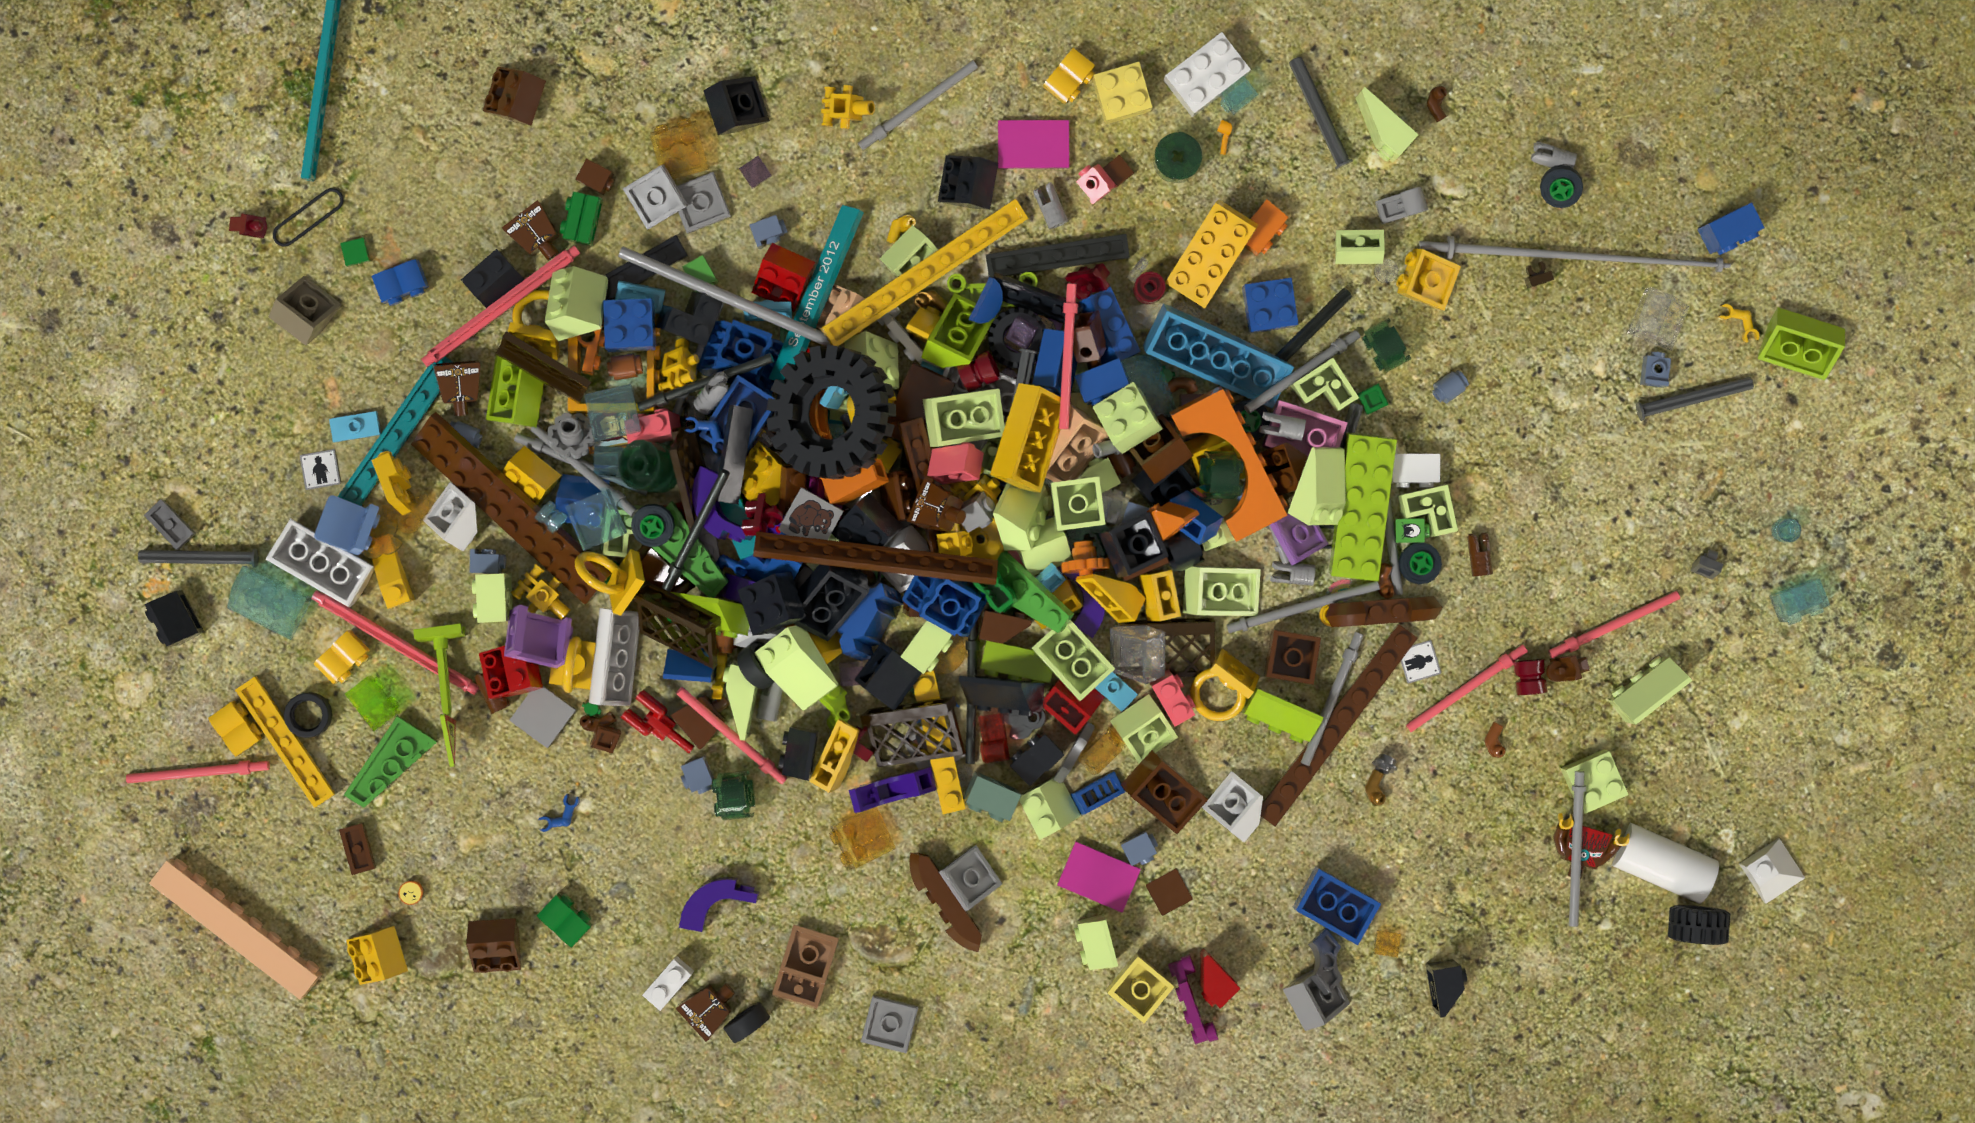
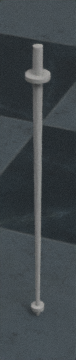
M1448 236L1446 243L1419 241V249L1445 252L1446 259L1452 260L1454 253L1715 267L1716 272H1722L1723 268L1731 267V264L1723 263V258H1717L1716 262L1459 244L1454 243V236Z

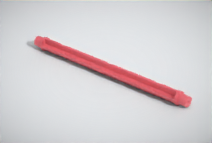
M575 245L567 251L565 249L429 350L428 354L421 358L423 363L427 367L434 362L437 363L549 280L553 272L563 269L573 262V259L581 253Z
M318 590L312 595L311 599L319 603V606L340 616L345 621L438 675L437 659L332 597ZM448 667L450 683L461 688L464 692L468 691L473 695L477 694L479 688L472 679Z

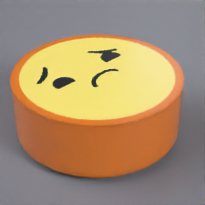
M410 880L401 885L398 894L403 903L414 905L422 899L424 890L419 882Z

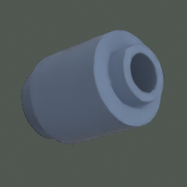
M1451 371L1433 384L1434 390L1432 393L1439 402L1443 401L1447 404L1463 393L1466 387L1469 386V383L1461 371Z
M451 421L450 425L475 448L480 446L483 435H480V429L460 421L457 423Z

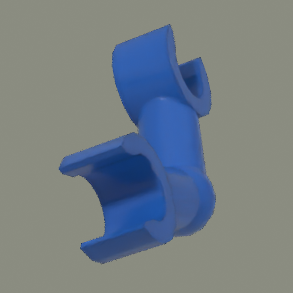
M694 417L686 418V420H693L695 422V428L686 429L687 432L693 433L697 430L710 431L714 441L712 449L718 454L716 445L718 442L724 441L718 422L715 420L701 421Z
M722 554L716 561L722 572L726 566L733 569L734 573L739 577H745L748 571L744 570L750 564L746 560L736 561Z
M566 794L563 798L565 805L563 816L557 818L540 817L538 820L544 819L549 823L547 828L540 829V831L546 832L554 827H568L571 824L574 808L580 803V798L576 797L575 804L570 805L568 803L569 794Z

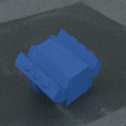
M724 320L716 321L708 343L703 350L697 370L704 376H710L771 353L774 360L773 363L740 374L739 376L772 396L773 391L771 388L774 381L769 379L783 343L773 339L771 333L735 320L732 323ZM737 376L728 379L727 383L732 384Z
M915 575L902 598L910 608L919 612L920 617L954 636L958 634L961 637L969 636L987 602L986 594L978 590L973 582Z
M879 583L876 587L869 589V593L837 630L843 634L839 640L843 654L860 661L870 659L873 654L872 646L881 644V638L891 620L896 619L893 608L903 605L899 591L883 583Z

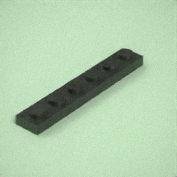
M1127 234L986 254L988 276L991 278L995 272L1004 276H1011L1025 272H1038L1130 258Z

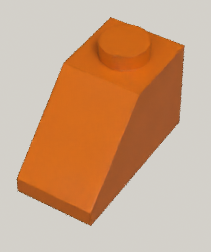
M1168 502L1163 506H1160L1158 503L1147 511V513L1150 512L1163 542L1174 536L1199 515V512L1195 509Z

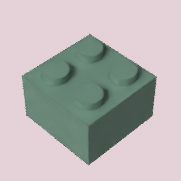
M974 771L963 797L968 808L979 813L985 810L989 812L988 814L991 818L1003 822L1004 819L1011 820L1021 793L1014 787Z

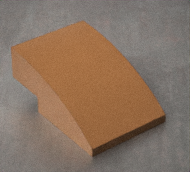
M793 925L772 996L817 1010L839 938Z

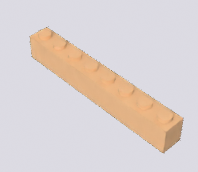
M172 858L163 864L149 882L150 885L301 1000L308 994L322 976V973L318 971L320 969L318 965L300 957L301 953L293 946L287 947L281 942L282 938L273 931L268 932L262 927V922L257 918H250L244 914V909L235 902L230 903L224 898L225 894L222 891L209 887L206 884V879L197 873L193 874L187 870L188 866L183 861Z

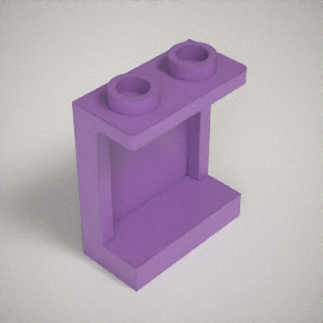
M516 606L509 612L504 656L553 668L564 665L569 640L573 634L572 618L566 617L563 620L528 612L527 606Z

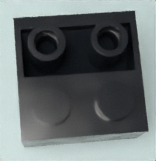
M946 155L937 202L972 209L990 210L998 163L977 156Z
M183 590L174 591L144 604L147 609L145 614L148 620L155 624L158 630L156 635L159 641L165 644L166 647L179 646L204 633Z
M881 642L854 680L895 711L898 705L903 702L911 687L916 684L922 672L901 658V654Z

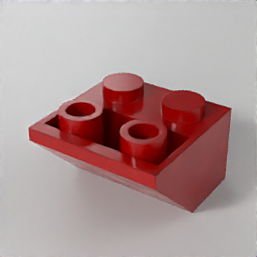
M772 243L762 259L751 293L774 302H791L792 311L795 312L811 277L815 261Z
M505 646L479 653L488 699L521 695L543 688L538 664L504 656Z
M1058 679L1045 694L1043 708L1076 735L1105 697L1094 688L1079 701L1064 683Z

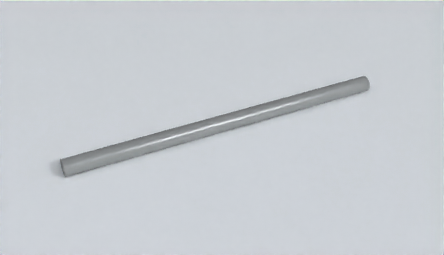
M624 246L619 252V258L826 347L831 345L822 331Z

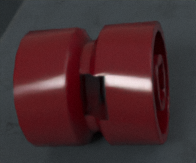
M1150 271L1141 274L1133 286V294L1136 300L1145 305L1155 304L1164 295L1166 289L1165 281L1156 272Z
M989 351L977 355L975 361H971L970 364L957 366L962 383L968 392L981 388L983 382L990 384L1000 380L998 367Z
M1545 659L1513 662L1514 673L1520 677L1515 682L1516 695H1534L1548 692L1547 680L1541 677L1545 673Z

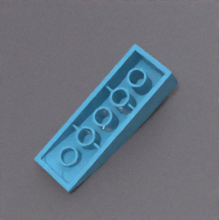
M1164 303L1143 343L1147 354L1252 400L1290 375L1294 368L1293 365L1269 352ZM1281 392L1263 405L1273 409Z

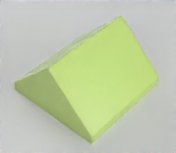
M1055 517L1045 520V524L1040 529L1039 538L1035 541L1032 550H1017L1024 568L1033 576L1039 575L1050 563L1059 567L1062 562L1073 560L1064 531H1056Z

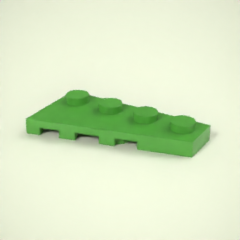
M673 500L666 507L674 518L675 529L673 535L665 544L652 547L670 564L676 560L689 534L687 520ZM697 538L683 565L685 569L682 574L709 598H714L728 583V579L700 539Z
M1007 551L1002 552L997 558V569L1002 575L1003 583L1009 585L1017 595L1018 602L1013 607L1057 633L1063 631L1074 613Z
M397 715L344 793V796L361 807H366L428 749L434 746L437 740Z

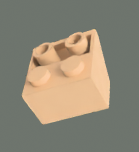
M834 284L816 329L821 331L820 328L865 298Z

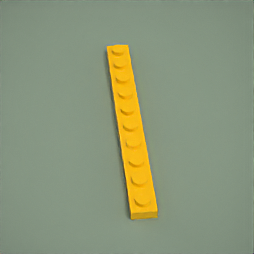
M1013 199L820 328L831 345L839 346L1029 218L1018 201Z

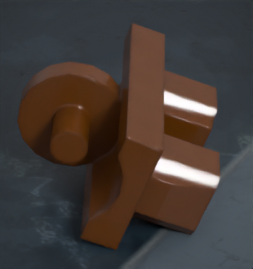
M1576 655L1549 659L1550 663L1547 666L1546 675L1553 682L1582 679L1581 673L1590 671L1588 660L1586 657L1577 659Z

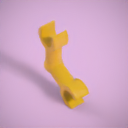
M1729 304L1720 305V307H1725L1729 311L1727 316H1718L1720 319H1742L1745 330L1742 334V339L1745 343H1748L1747 334L1749 332L1754 334L1755 340H1759V332L1754 329L1752 313L1749 310L1734 309Z
M727 653L717 654L718 665L716 666L715 683L711 687V690H713L711 699H722L723 686L726 683L723 682V676L727 665Z

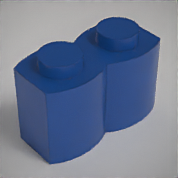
M417 259L372 275L381 303H388L389 306L403 302L402 298L407 295H411V298L420 296L425 293L424 289L429 287L420 261Z

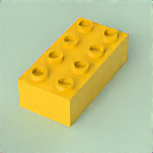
M1218 199L1165 283L1198 305L1206 308L1259 224Z
M1018 384L990 475L1019 489L1041 493L1060 433L1061 397L1040 386Z

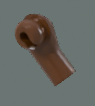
M1443 86L1434 87L1430 91L1427 100V107L1437 123L1447 117L1441 107L1443 99L1447 95V90Z
M610 711L601 718L584 715L580 718V725L586 731L595 732L598 723L610 726L617 719Z

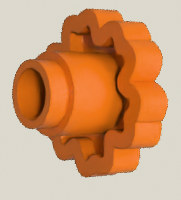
M1093 541L1075 542L1072 549L1073 560L1061 563L1062 573H1079V576L1091 575L1096 571L1110 569L1109 558H1097L1096 547L1093 546Z

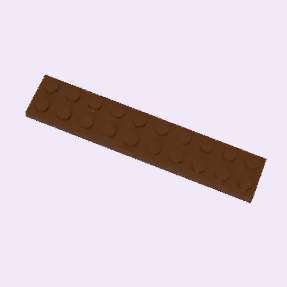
M437 412L433 413L411 445L586 605L598 590L589 586L579 576L575 569V559L580 553L588 551ZM584 562L588 572L603 583L612 574L604 566L596 562Z

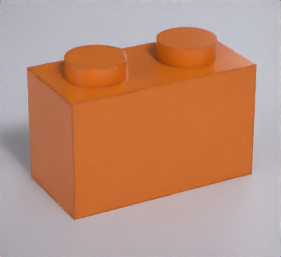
M1266 199L1251 218L1252 221L1259 225L1245 248L1255 256L1260 252L1265 254L1273 245L1270 241L1275 234L1280 236L1288 226L1285 221L1289 217Z

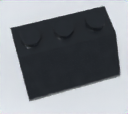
M959 676V682L968 704L977 705V710L991 711L992 707L998 708L999 713L1012 714V710H1019L1018 715L1033 716V712H1042L1045 683L986 676Z

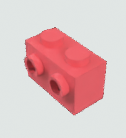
M666 408L657 409L651 415L637 414L632 416L633 419L624 421L628 444L637 448L672 441V429L681 427L680 416L668 411Z
M969 442L932 449L927 476L942 485L979 480L984 452Z
M1168 669L1149 680L1150 685L1175 727L1195 716L1192 708L1196 706L1190 695L1184 696L1181 691L1184 685L1178 674L1173 676Z

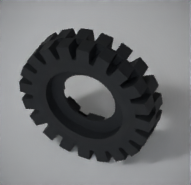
M834 345L809 348L810 353L802 351L793 357L796 364L786 363L780 371L785 379L783 381L775 379L771 390L778 395L777 399L768 398L767 410L775 412V417L767 418L768 431L776 432V435L770 439L775 449L783 450L779 456L786 464L794 465L793 469L800 473L833 480L844 479V476L853 477L861 473L860 468L868 469L876 462L873 454L882 455L888 444L882 441L883 436L892 437L895 426L887 423L888 417H896V404L888 403V399L895 396L891 384L884 383L888 376L882 368L875 366L876 361L869 356L852 349ZM830 386H838L847 391L853 400L855 409L850 428L845 434L835 439H825L819 436L814 431L809 417L810 406L814 397L822 389Z

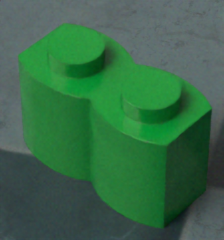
M998 569L996 585L974 583L978 590L986 594L989 605L999 613L1007 611L1018 602L1014 590L1006 583H1003L1002 575Z
M557 893L537 914V917L572 948L593 924L590 922L591 917L584 910L578 911L572 906L574 902L568 895Z

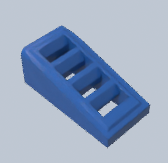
M1115 771L1074 792L1071 794V797L1080 814L1085 815L1126 791L1121 786ZM1107 780H1110L1116 792H1111L1106 783ZM1100 784L1107 795L1105 798L1098 787ZM1091 789L1093 790L1098 799L1096 803L1089 791ZM1082 794L1085 795L1090 806L1087 807L1081 796Z

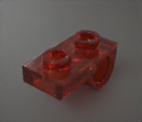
M1003 713L978 716L982 738L980 751L983 762L992 763L1010 760Z

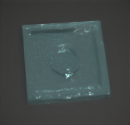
M631 384L584 395L592 436L595 442L641 431Z
M609 489L565 506L583 551L627 533Z

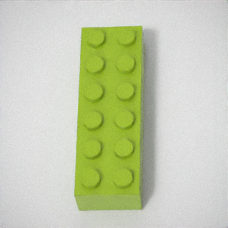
M1346 432L1344 447L1346 503L1338 525H1334L1329 574L1331 576L1379 581L1397 439L1394 437Z

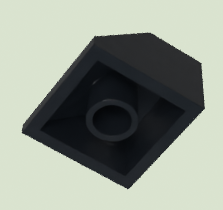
M755 76L719 81L703 90L717 135L736 133L770 121Z
M495 249L461 279L465 286L486 308L525 280L498 249Z
M1150 512L1099 533L1117 577L1129 576L1169 556Z
M790 726L789 731H784L782 745H786L785 755H780L779 768L783 769L782 775L807 781L810 780L819 730Z
M1454 959L1425 964L1432 1008L1440 1018L1446 1017L1465 990L1464 982H1467L1465 968H1462Z

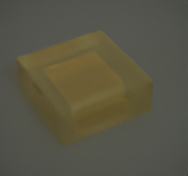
M1376 930L1373 953L1398 958L1401 933Z

